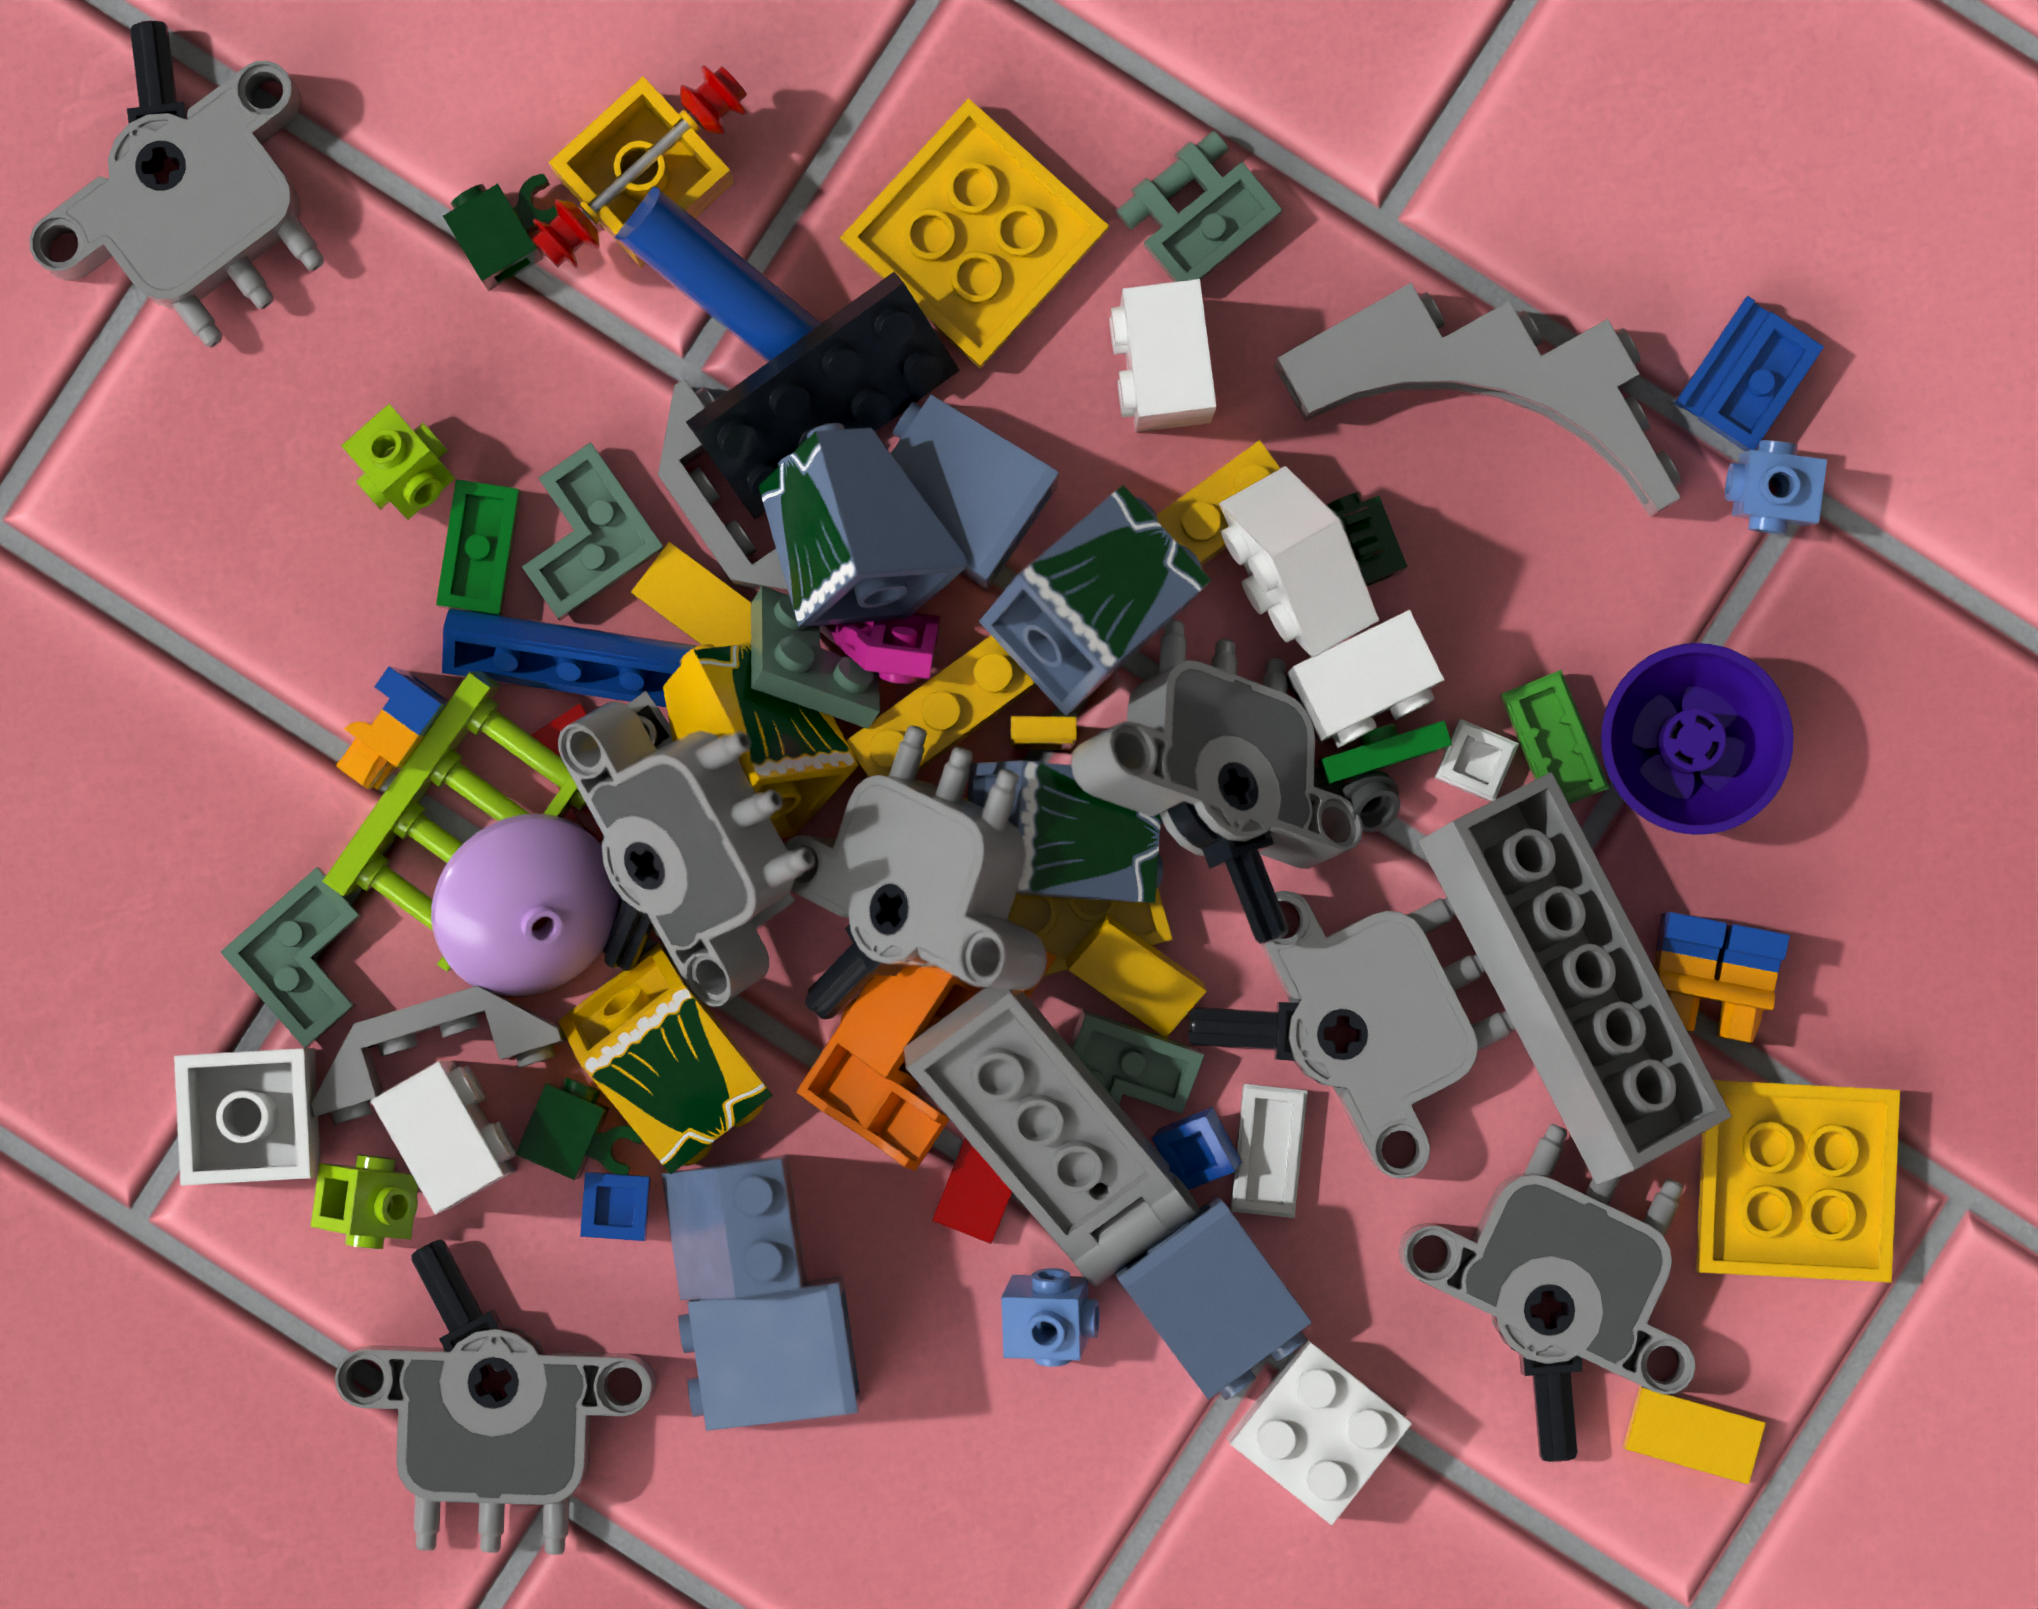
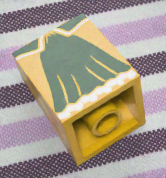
M751 640L740 645L715 647L713 644H703L691 649L681 658L680 667L663 686L673 742L698 731L714 734L718 738L725 735H733L737 732L745 733L750 739V748L742 753L737 760L756 794L774 790L781 795V808L773 812L769 817L780 838L796 836L859 766L834 717L751 688Z
M659 943L643 954L633 969L621 971L558 1020L579 1064L670 1174L682 1165L690 1166L704 1158L711 1150L713 1142L733 1126L740 1127L752 1121L763 1109L764 1102L773 1096L759 1072L709 1007L695 998L689 990L677 966Z

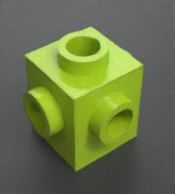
M390 404L385 406L341 445L364 472L356 480V483L381 510L391 502L407 520L420 509L432 504L439 497L441 491L456 479L439 460L448 452L439 439L423 422L413 430Z
M357 1154L355 1166L319 1163L310 1227L346 1234L345 1245L362 1248L383 1249L385 1238L411 1240L413 1220L418 1206V1184L412 1174L394 1171L396 1159Z

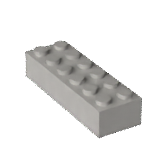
M1552 772L1450 822L1418 840L1596 1185L1634 1171L1732 1117Z

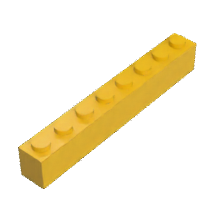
M1259 440L1156 515L1158 523L1179 545L1192 551L1201 566H1203L1227 548L1221 531L1228 528V524L1219 503L1281 468ZM990 635L876 718L869 729L862 728L847 739L846 742L854 758L868 777L874 775L889 776L899 743L904 740L907 728L911 725L921 727L926 730L927 736L923 745L924 753L918 772H920L1038 685Z

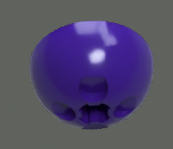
M1689 643L1671 646L1639 662L1624 676L1614 690L1607 704L1601 728V750L1604 765L1619 796L1634 812L1648 822L1663 829L1683 834L1704 835L1723 832L1735 828L1756 816L1771 802L1781 788L1787 776L1793 753L1794 738L1790 712L1775 682L1759 665L1746 656L1729 648L1713 644ZM1680 721L1683 726L1677 732L1676 738H1673L1675 731L1679 727L1677 722ZM1679 751L1683 756L1692 758L1691 764H1689V760L1682 758L1677 752Z

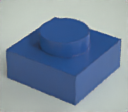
M1213 1107L1163 1126L1152 1136V1140L1159 1153L1169 1163L1170 1172H1173L1188 1190L1233 1173L1242 1163Z
M585 1172L580 1237L645 1241L651 1176Z

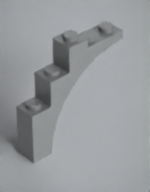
M1409 283L1279 356L1274 365L1305 421L1349 401L1398 390L1449 389L1495 397L1543 415L1586 442L1623 478L1650 517L1681 498L1675 488L1682 483L1675 465L1664 451L1656 454L1644 434L1646 430L1650 429V425L1643 409L1632 395L1624 399L1619 390L1630 384L1639 375L1634 364L1640 361V355L1629 334L1623 328L1615 331L1608 319L1541 356L1536 346L1542 344L1543 341L1537 326L1525 310L1516 313L1510 301L1443 338L1438 329L1443 327L1445 322L1436 303L1427 292L1419 296L1412 283Z

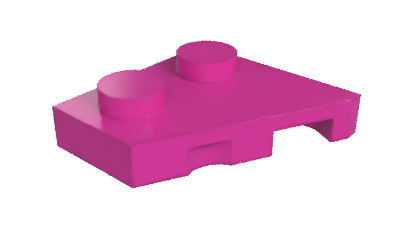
M914 613L908 619L820 625V631L865 671L879 672V677L886 681L905 684L916 682L917 678L930 679L938 640L940 616Z

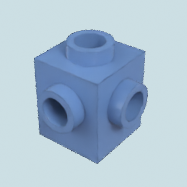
M1760 440L1758 450H1748L1740 453L1739 463H1730L1725 482V500L1733 501L1732 517L1749 519L1748 530L1771 534H1786L1788 524L1801 526L1818 524L1827 459L1797 456V444ZM1770 479L1777 485L1776 496L1769 490L1768 483Z
M1058 1268L1037 1270L1032 1275L1011 1276L1001 1297L1003 1358L1034 1359L1035 1363L1048 1367L1063 1366L1071 1363L1072 1360H1080L1089 1338H1097L1100 1323L1098 1299H1089L1088 1281L1081 1276H1070L1068 1271Z

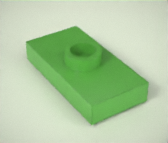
M1561 670L1500 695L1534 780L1552 772L1568 804L1609 788Z

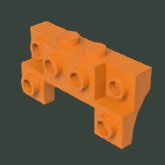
M1046 948L1045 971L1040 981L1057 957ZM906 966L897 976L875 974L867 982L860 995L846 1006L841 1016V1024L796 1092L820 1111L882 1150L903 1167L916 1172L950 1119L944 1112L915 1092L919 1083L906 1069L904 1047L979 993L983 987L972 985L937 966ZM1040 981L1032 988L1022 990L1028 998L1031 997Z

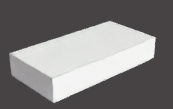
M1243 1084L1236 1147L1242 1163L1234 1172L1230 1211L1295 1218L1307 1090Z

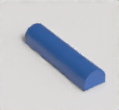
M653 186L614 237L766 362L771 361L822 324L657 187Z
M450 608L443 626L442 673L466 677L469 672L482 671L496 682L631 702L646 691L657 706L666 707L663 691L664 684L680 667L681 658L697 646Z

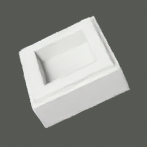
M1459 719L1450 738L1452 745L1446 748L1434 779L1492 802L1496 800L1519 743Z

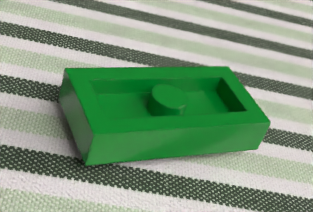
M455 480L436 600L438 607L502 616L521 497L519 489Z
M1445 720L1402 734H1398L1396 724L1394 723L1374 729L1361 736V747L1323 758L1318 764L1325 786L1365 772L1376 771L1448 748L1452 745Z

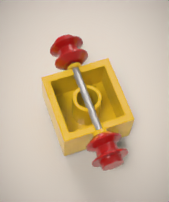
M703 65L701 70L705 82L696 90L685 85L680 86L681 104L687 112L682 110L679 114L650 82L642 76L549 161L555 176L580 202L579 206L582 209L581 211L573 202L556 199L554 204L558 216L549 224L537 219L533 220L540 232L532 240L557 268L566 260L574 268H578L575 252L584 244L595 249L600 247L599 233L591 220L596 225L600 223L614 238L653 186L659 188L691 216L696 218L734 184L730 169L697 134L701 130L697 125L698 123L706 132L723 135L725 129L722 118L730 110L741 115L747 113L740 103L747 96V93L724 67L721 66L713 73ZM614 238V240L627 252V254L639 265L640 268H642L646 264L638 256L631 252L627 247H625L622 243H620L617 239Z

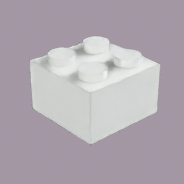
M1200 279L1123 288L1120 306L1111 307V317H1109L1113 354L1126 355L1127 370L1119 371V380H1117L1122 418L1134 417L1135 433L1211 423L1216 409V400Z
M1286 466L1219 503L1228 524V528L1221 531L1224 543L1234 560L1239 565L1244 563L1249 575L1248 578L1242 581L1245 594L1260 615L1268 611L1274 627L1285 642L1295 639L1313 658L1379 621L1340 519Z
M1410 610L1293 666L1286 674L1288 683L1297 701L1308 712L1314 726V734L1318 744L1333 737L1337 748L1376 729L1377 726L1373 717L1389 709L1394 719L1397 720L1428 705L1429 702L1435 700L1431 689L1444 680Z
M315 1048L174 1056L180 1186L317 1177L319 1163H321L318 1116L314 1117L311 1103L317 1093Z
M454 1060L439 1061L370 1100L434 1214L453 1208L516 1172L510 1161L511 1158L516 1156L515 1153L517 1151L511 1137L500 1121L495 1124L493 1122L489 1124L478 1104L487 1099L483 1088L468 1065L464 1068L461 1066L457 1067Z
M1307 1339L1294 1351L1226 1438L1230 1445L1330 1525H1333L1412 1423Z

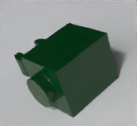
M545 174L534 175L523 183L519 191L518 203L514 208L510 205L498 183L489 189H486L484 184H479L455 197L451 201L454 209L443 215L488 291L543 259L528 234L538 229L533 222L534 219L549 224L558 216L555 205L548 210H539L533 205L536 193L550 185Z
M1356 492L1326 504L1342 523L1366 587L1403 573L1407 568V564L1380 496L1364 501L1361 492Z
M565 1076L562 1086L554 1083L545 1084L515 1155L573 1180L580 1178L589 1157L600 1162L608 1171L614 1174L627 1175L632 1167L616 1160L612 1152L613 1145L620 1138H627L638 1144H642L643 1140L631 1126L626 1125L614 1127L604 1133L600 1132L610 1107L597 1102L601 1091Z

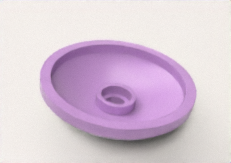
M525 814L509 817L495 822L474 834L454 853L446 864L436 884L432 900L431 921L433 934L437 946L449 966L470 985L479 986L495 995L507 997H523L544 993L569 982L582 973L604 949L620 907V896L612 890L613 885L610 883L603 865L602 845L589 831L568 819L547 814ZM548 917V921L543 927L538 930H532V926L537 919Z

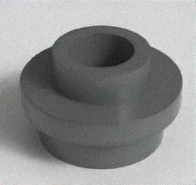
M1369 771L1354 777L1340 794L1341 797L1350 801L1353 805L1352 815L1354 821L1356 815L1360 816L1364 832H1375L1385 828L1395 819L1400 809L1398 786L1390 775L1382 771Z

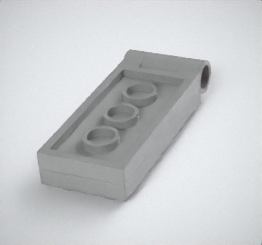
M986 987L904 1047L906 1069L1073 1261L1084 1278L1094 1287L1101 1285L1123 1267L1133 1262L1156 1243L1172 1234L1181 1225L1200 1213L1199 1207L1190 1191L1173 1172H1170L1169 1163L1022 990Z

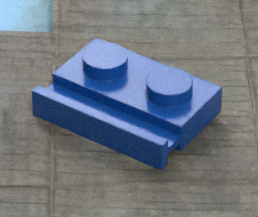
M1747 295L1673 404L1681 409L1684 408L1696 416L1697 420L1743 451L1755 450L1759 445V441L1763 439L1824 346L1772 311L1768 312Z

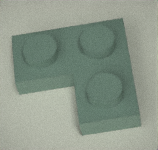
M591 442L538 478L574 531L530 560L522 568L553 613L561 621L660 553L664 547Z
M761 586L751 602V688L869 729L880 712L879 672L865 671L850 657H844L821 649L820 626L798 627L789 594Z
M318 867L220 952L304 1048H309L356 1006L315 960V957L362 915L345 896H341L322 882L326 874Z
M1084 1009L1080 1013L1069 1042L1070 1048L1118 1104L1124 1094L1181 1114L1204 1058V1053L1199 1048Z

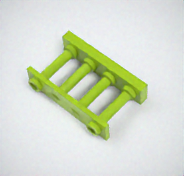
M482 671L469 672L322 882L341 896L354 893L359 887L366 891L372 887L433 931L431 921L433 899L387 867L390 860L382 855L396 835L402 839L409 835L446 863L463 845L461 841L424 815L426 808L419 804L432 783L438 787H442L444 784L448 785L496 821L530 814L460 763L463 756L458 754L456 749L469 731L476 736L483 732L561 788L543 814L564 818L572 805L581 811L587 804L566 768L562 757L497 711L499 704L492 700L501 685ZM442 956L437 965L446 972L452 970Z

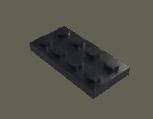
M893 272L687 420L686 423L743 505L755 519L765 512L758 486L779 467L778 463L781 459L791 455L807 440V435L810 431L826 424L840 423L844 425L845 429L872 428L876 432L905 411L912 402L916 403L959 372L960 369L905 283Z

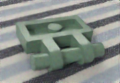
M1215 131L1209 133L1196 145L1192 142L1187 143L1175 153L1177 161L1152 181L1148 178L1143 179L1131 189L1133 197L1116 210L1118 217L1130 230L1135 228L1149 215L1159 224L1161 228L1144 241L1143 246L1173 282L1200 279L1201 281L1279 217L1283 211L1243 162L1239 163L1224 177L1219 174L1212 164L1229 151V148ZM1192 180L1196 181L1205 192L1178 213L1168 200Z

